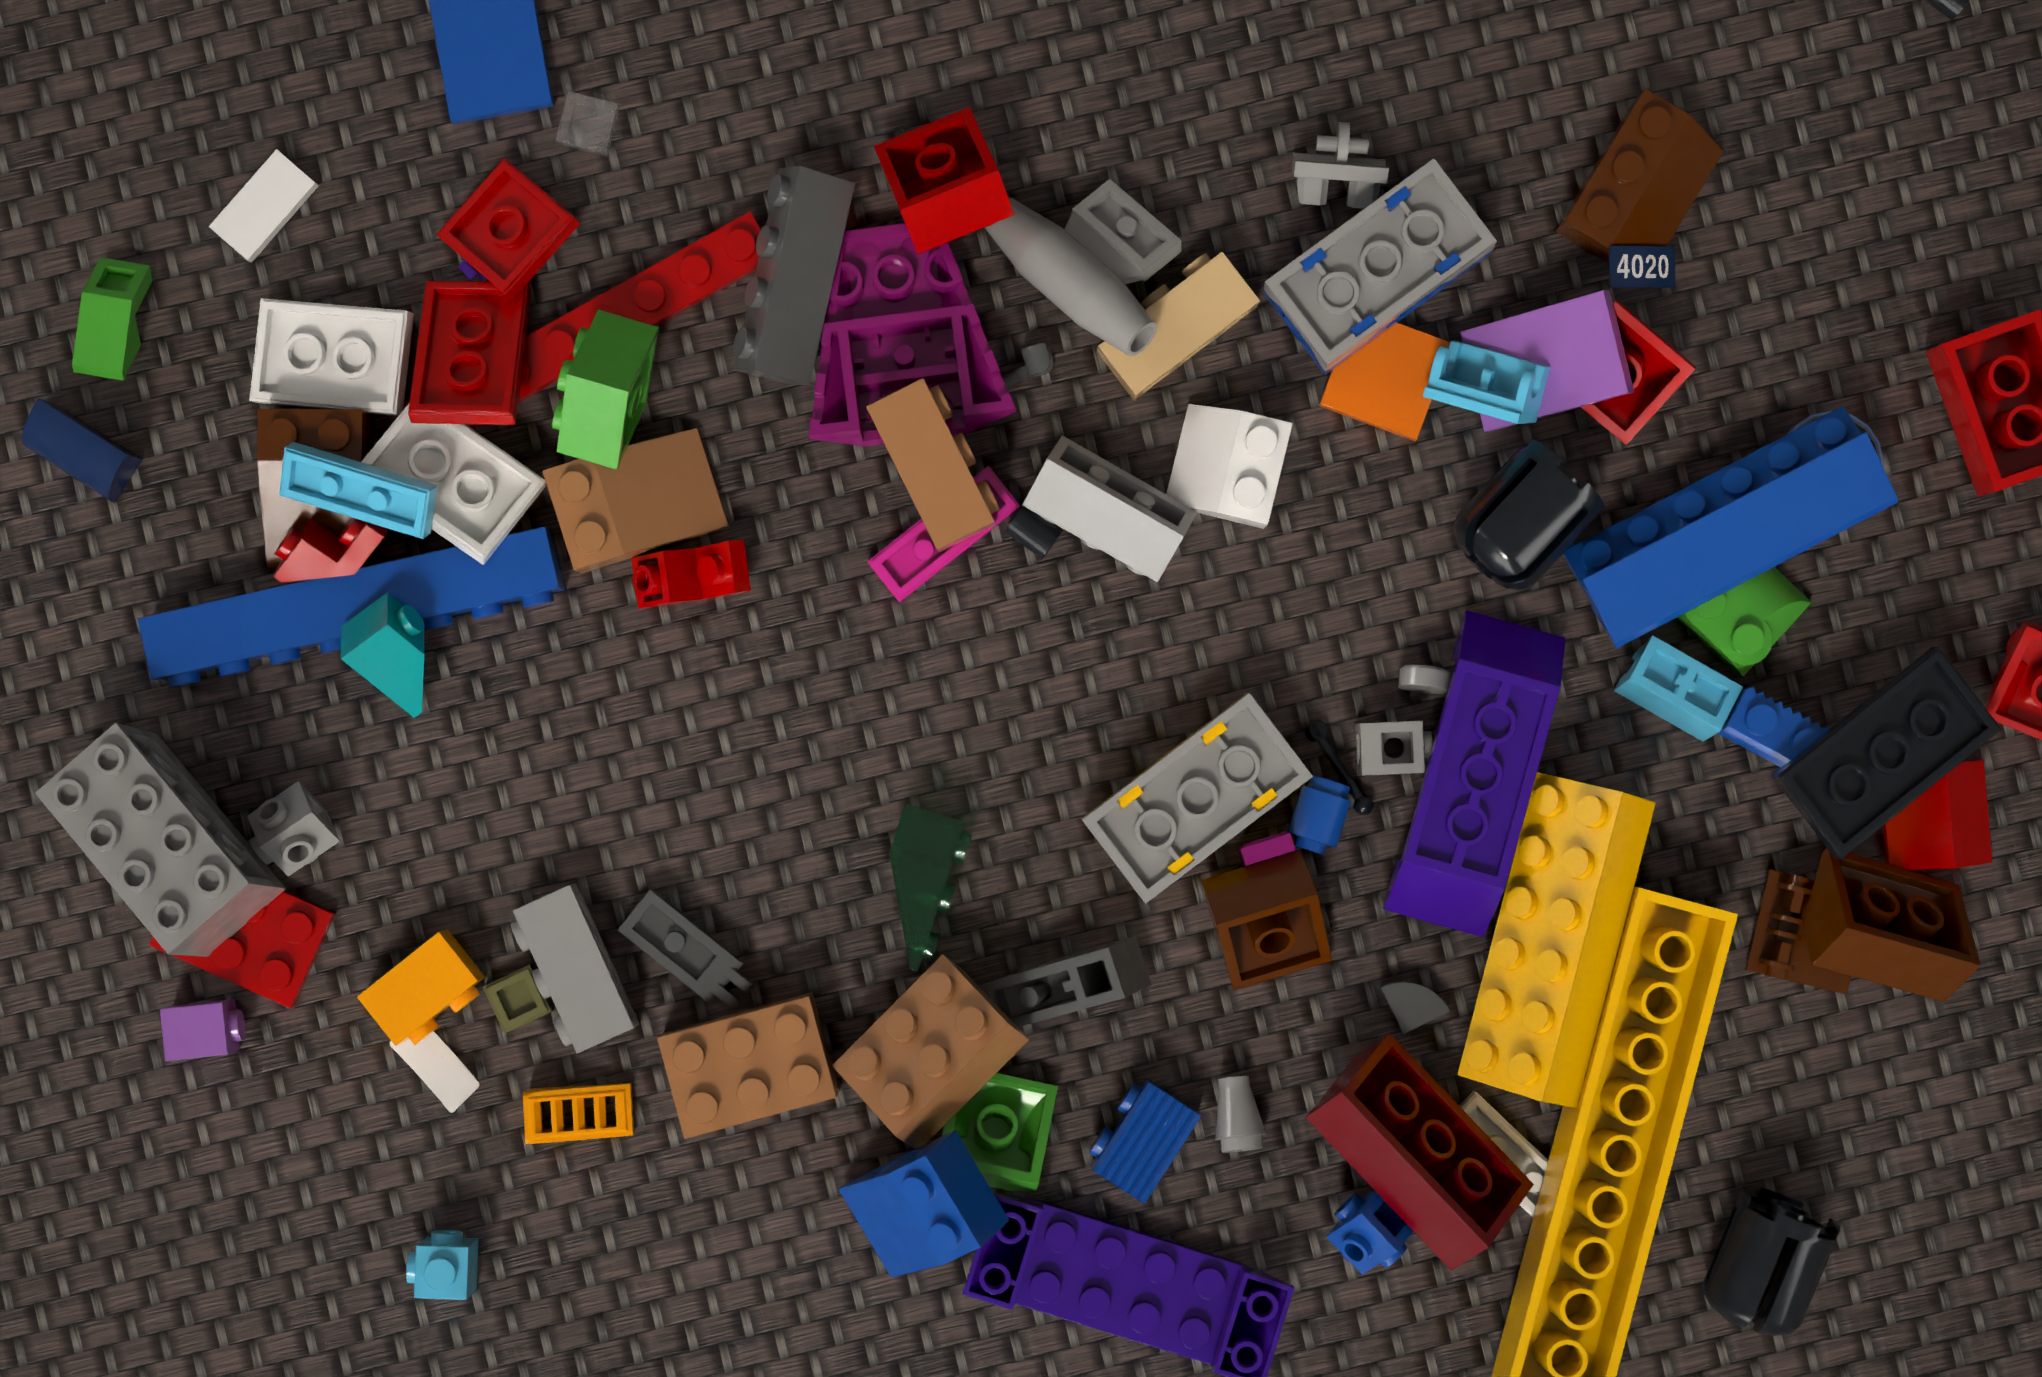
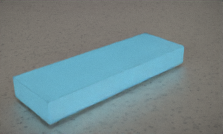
M292 442L285 446L279 495L424 539L431 534L438 485Z

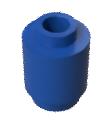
M1312 775L1313 777L1309 779L1308 785H1302L1287 832L1297 835L1294 846L1324 855L1327 845L1337 848L1351 805V801L1347 800L1350 787Z

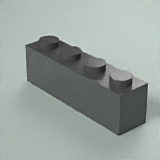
M802 166L779 168L778 174L774 176L768 189L767 201L771 206L767 224L759 232L756 242V253L759 255L755 276L749 280L745 290L744 302L748 307L744 325L738 330L733 343V354L736 357L733 370L787 385H810L855 187L854 182Z

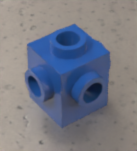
M1373 1190L1363 1198L1357 1193L1350 1196L1334 1213L1339 1221L1326 1237L1342 1253L1344 1258L1363 1275L1380 1263L1384 1268H1387L1398 1260L1406 1251L1407 1245L1405 1242L1413 1230Z

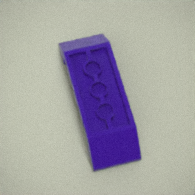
M1465 610L1451 659L1456 661L1402 858L1401 860L1396 859L1383 905L1384 910L1484 937L1505 890L1561 687L1566 638Z
M994 1193L1009 1221L981 1248L975 1250L962 1295L1013 1310L1014 1304L1043 1312L1210 1364L1213 1373L1226 1377L1268 1376L1295 1288L1293 1285L1241 1262L1041 1200Z

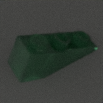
M905 803L889 854L910 970L918 972L921 961L932 963L941 935L931 931L937 911L945 914L948 913L956 884L948 882L947 879L953 862L964 863L972 835L963 832L966 821Z

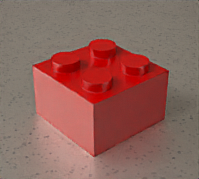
M970 107L874 146L917 254L942 246L949 241L1015 215L999 170Z

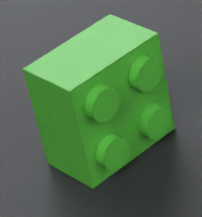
M598 310L590 328H580L573 350L574 360L566 359L564 361L557 383V390L564 391V399L561 398L559 400L552 421V429L559 430L558 453L617 470L647 405L659 327Z

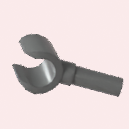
M1039 343L1021 349L1025 366L1015 368V370L1002 377L1006 388L1027 378L1049 373L1054 364L1050 347L1045 343Z

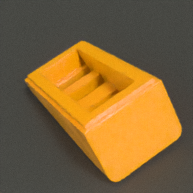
M631 1083L531 1088L523 1092L526 1144L634 1135ZM605 1096H615L616 1125H607ZM593 1097L595 1126H586L584 1098ZM572 1099L573 1127L564 1128L563 1100ZM550 1101L551 1129H543L541 1102Z

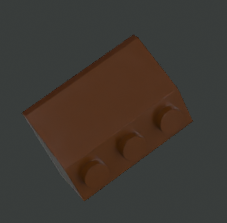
M1645 88L1632 102L1555 232L1608 264L1609 246H1667L1724 151L1691 115Z
M1827 848L1822 852L1803 921L1812 965L1943 1002L1981 966L1958 884L1852 853L1847 854L1842 859H1835Z

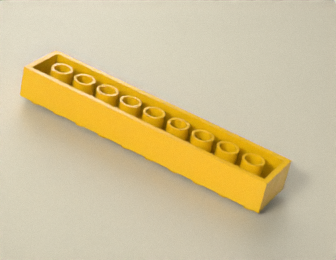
M1634 886L1577 1108L1562 1107L1491 1377L1617 1376L1738 914Z

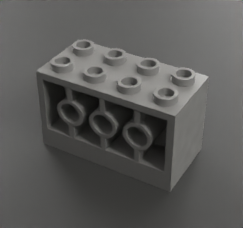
M114 723L35 792L168 955L210 956L213 950L227 938L234 935L251 917L286 889L157 733Z

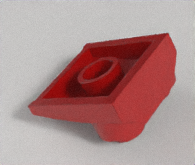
M2023 621L2021 627L2012 633L2007 642V656L1984 707L1996 722L2042 740V624Z

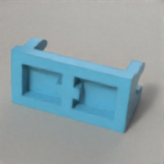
M1454 340L1450 342L1449 348L1442 346L1438 348L1423 397L1515 424L1536 423L1550 367Z
M1652 635L1632 656L1631 659L1634 663L1629 671L1619 679L1614 692L1704 742L1721 731L1743 686Z

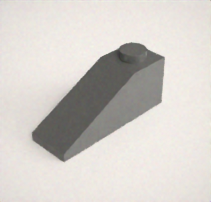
M1136 935L986 981L978 986L1017 1027L1122 999L1152 984Z

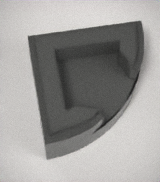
M1394 981L1379 986L1403 1034L1450 1012L1448 1006L1435 992L1420 984Z

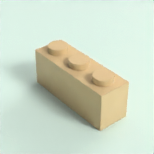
M1223 252L1213 259H1210L1207 253L1201 255L1182 271L1186 279L1170 291L1164 284L1141 302L1146 312L1157 324V331L1150 344L1139 354L1128 356L1105 341L1098 345L1097 353L1134 401L1257 308L1260 300Z

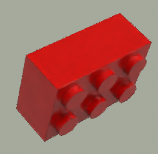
M2041 309L1925 351L1977 497L2042 476Z

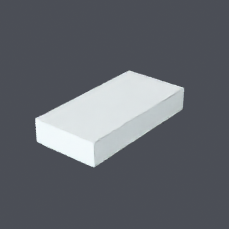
M276 149L209 225V228L247 261L252 263L319 185Z

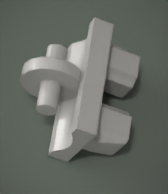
M1338 122L1336 136L1317 135L1316 151L1335 152V155L1293 152L1291 168L1294 177H1297L1299 203L1326 205L1329 179L1348 181L1346 205L1352 208L1365 209L1377 200L1380 183L1387 184L1389 167H1386V160L1348 157V153L1367 154L1369 139L1350 138V123Z

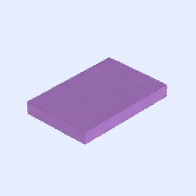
M1610 290L1598 291L1460 332L1462 342L1550 367L1537 419L1634 392ZM1480 413L1484 432L1516 425L1515 423Z

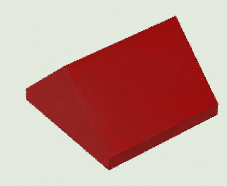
M1616 299L1613 302L1634 392L1582 406L1581 408L1627 445L1692 374L1696 366Z
M1984 760L1961 762L1883 825L1886 864L1907 870L1954 869L1992 863Z

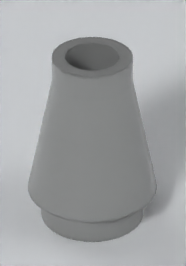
M1249 1076L1218 1079L1219 1099L1215 1140L1220 1141L1222 1153L1262 1149V1136L1266 1135V1131L1250 1087Z

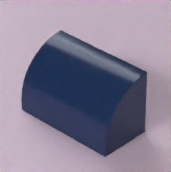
M38 398L33 406L22 433V443L25 447L114 503L143 460L57 404Z

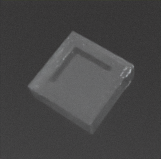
M568 91L555 141L559 145L608 156L620 106L618 103Z

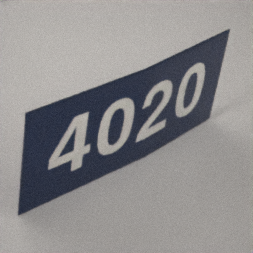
M1609 246V288H1675V246Z

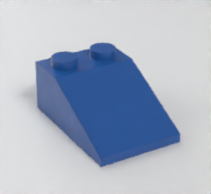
M956 1130L843 1184L838 1189L890 1277L942 1266L979 1249L1009 1221Z

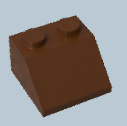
M1301 850L1201 880L1233 991L1332 961L1318 894Z

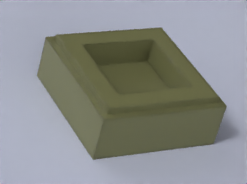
M532 964L483 986L504 1034L554 1011L549 999H544L536 986L532 971L535 969Z

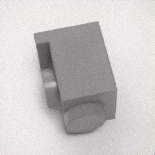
M1423 721L1355 724L1357 775L1425 773L1424 762H1428L1433 746L1431 731H1423ZM1390 738H1396L1402 744V752L1396 758L1388 757L1384 751V744Z

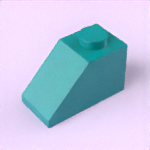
M387 592L341 626V660L415 718L422 713L425 625L420 614L412 606L402 605Z

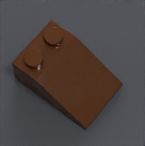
M258 408L257 467L267 568L277 569L281 558L274 553L291 529L300 533L312 518L340 537L352 519L349 516L279 495L285 446L296 442L361 462L374 447V415L362 409ZM373 552L360 568L372 566Z

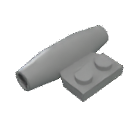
M1111 179L1107 180L1072 209V214L1065 229L1009 197L1015 215L985 227V229L1018 272L1078 326L1128 356H1135L1143 351L1154 338L1157 324L1127 288L1126 284L1148 280L1182 252L1181 239Z

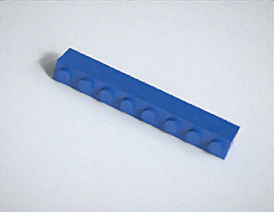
M541 527L507 535L484 565L458 547H452L363 567L355 575L301 581L137 619L151 680H168L169 688H175L201 682L199 673L219 669L220 677L250 671V661L269 657L271 665L302 659L300 652L302 649L320 646L321 654L341 651V626L387 592L402 605L412 606L424 621V631L451 626L453 625V615L472 611L474 620L503 614L502 604L522 600L524 608L554 602L553 593L566 589L553 531L547 527Z

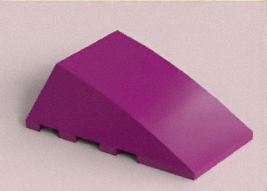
M905 223L844 231L825 323L823 324L819 369L816 374L813 414L810 419L809 439L862 447L883 445L884 442L866 406L922 378L928 389L936 385L940 387L953 417L945 420L951 435H957L961 432L962 434H967L1015 413L1016 408L1000 374L999 366L989 347L979 317L967 293L948 242L942 246L917 254Z

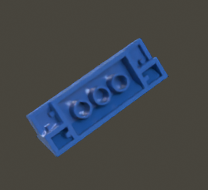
M1841 406L1570 547L1565 551L1564 557L1587 595L1592 610L1617 649L1898 503V498L1867 432L1862 434L1844 407Z

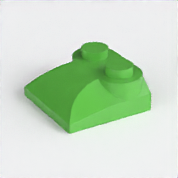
M1773 567L1678 616L1677 619L1738 677H1743L1756 663H1759L1768 655L1775 642L1812 602Z
M996 1073L943 1126L941 1137L954 1130L957 1131L990 1187L1009 1191L1037 1190L1058 1086Z

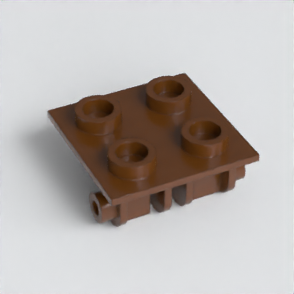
M1769 869L1745 970L1847 995L1851 979L1850 975L1817 967L1811 963L1803 921L1815 880Z

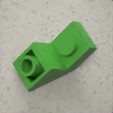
M99 258L81 295L72 361L74 373L124 381L141 346L135 315L153 281L150 265Z

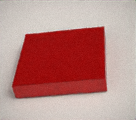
M504 158L436 235L510 300H513L581 223Z

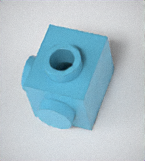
M436 1230L431 1232V1237L427 1236L416 1245V1252H409L406 1267L407 1283L414 1284V1298L467 1300L477 1290L479 1238H463V1232L457 1230Z

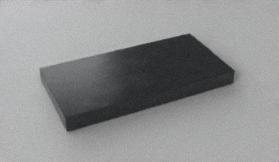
M1938 646L1931 647L1774 773L1772 777L1835 859H1842L2002 729Z

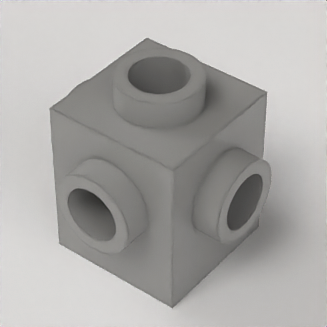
M297 781L274 798L265 801L258 809L247 816L255 835L250 839V844L255 853L266 865L274 862L288 877L306 864L316 860L319 855L340 842L327 810L300 781Z

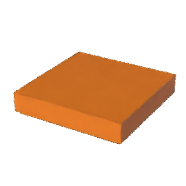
M1396 323L1331 371L1319 406L1416 441L1432 400L1423 397L1425 386L1428 385L1436 352L1440 346L1449 348L1450 342Z

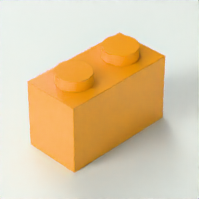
M446 929L436 933L358 995L357 998L395 1046L408 1039L414 1045H417L439 1027L434 1018L449 1006L457 1013L478 997L480 993L475 986L486 977L450 931Z

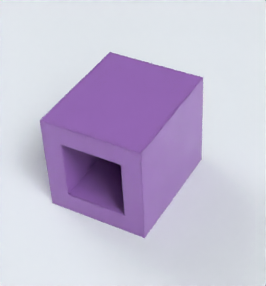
M235 999L172 1005L160 1009L165 1061L228 1055L240 1050L239 1041H243L245 1038V1020L242 1011L235 1009Z

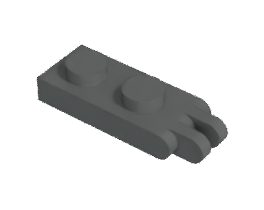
M653 889L648 891L618 929L620 933L710 1004L718 997L728 1006L735 1009L741 1000L726 988L727 984L732 981L746 993L754 985L739 972V969L744 964L741 959Z

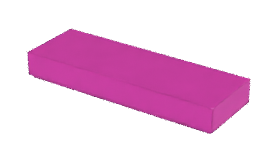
M989 466L974 476L973 479L976 484L986 480L999 506V511L991 514L995 521L994 526L942 552H938L923 520L920 519L867 561L899 603L1020 508L1019 503Z

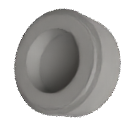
M1405 665L1403 668H1400L1398 688L1417 693L1446 694L1452 673L1441 667Z

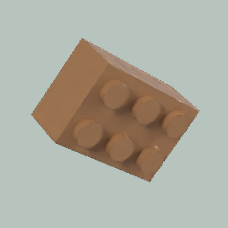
M922 378L866 406L938 552H942L995 525L991 514L999 511V506L986 480L978 484L975 483L968 467L976 464V460L962 432L952 437L945 420L953 417L938 385L928 389Z
M942 954L832 1066L895 1137L917 1149L925 1145L1029 1039L964 970Z
M813 992L663 1032L657 1037L684 1139L834 1099L840 1092Z

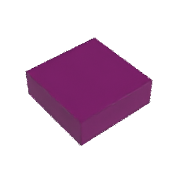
M1287 831L1240 845L1238 849L1243 866L1296 850L1291 833H1287Z

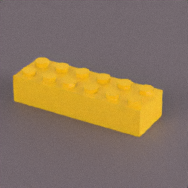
M1537 772L1500 908L1458 1076L1537 1101L1577 1108L1656 802L1624 792Z

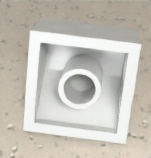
M1188 404L1166 495L1197 513L1264 529L1269 522L1293 423L1240 410Z

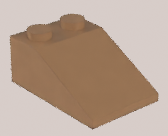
M698 428L628 445L617 470L577 459L542 471L573 569L580 573L589 572L729 527Z

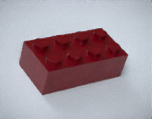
M1390 1033L1356 1056L1306 1116V1119L1451 1271L1490 1247L1534 1185Z

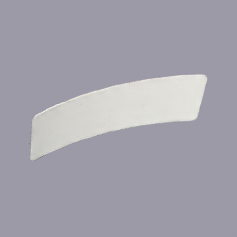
M432 1032L417 1045H414L410 1039L397 1046L390 1041V1046L424 1081L450 1113H453L479 1088L480 1084L435 1032Z

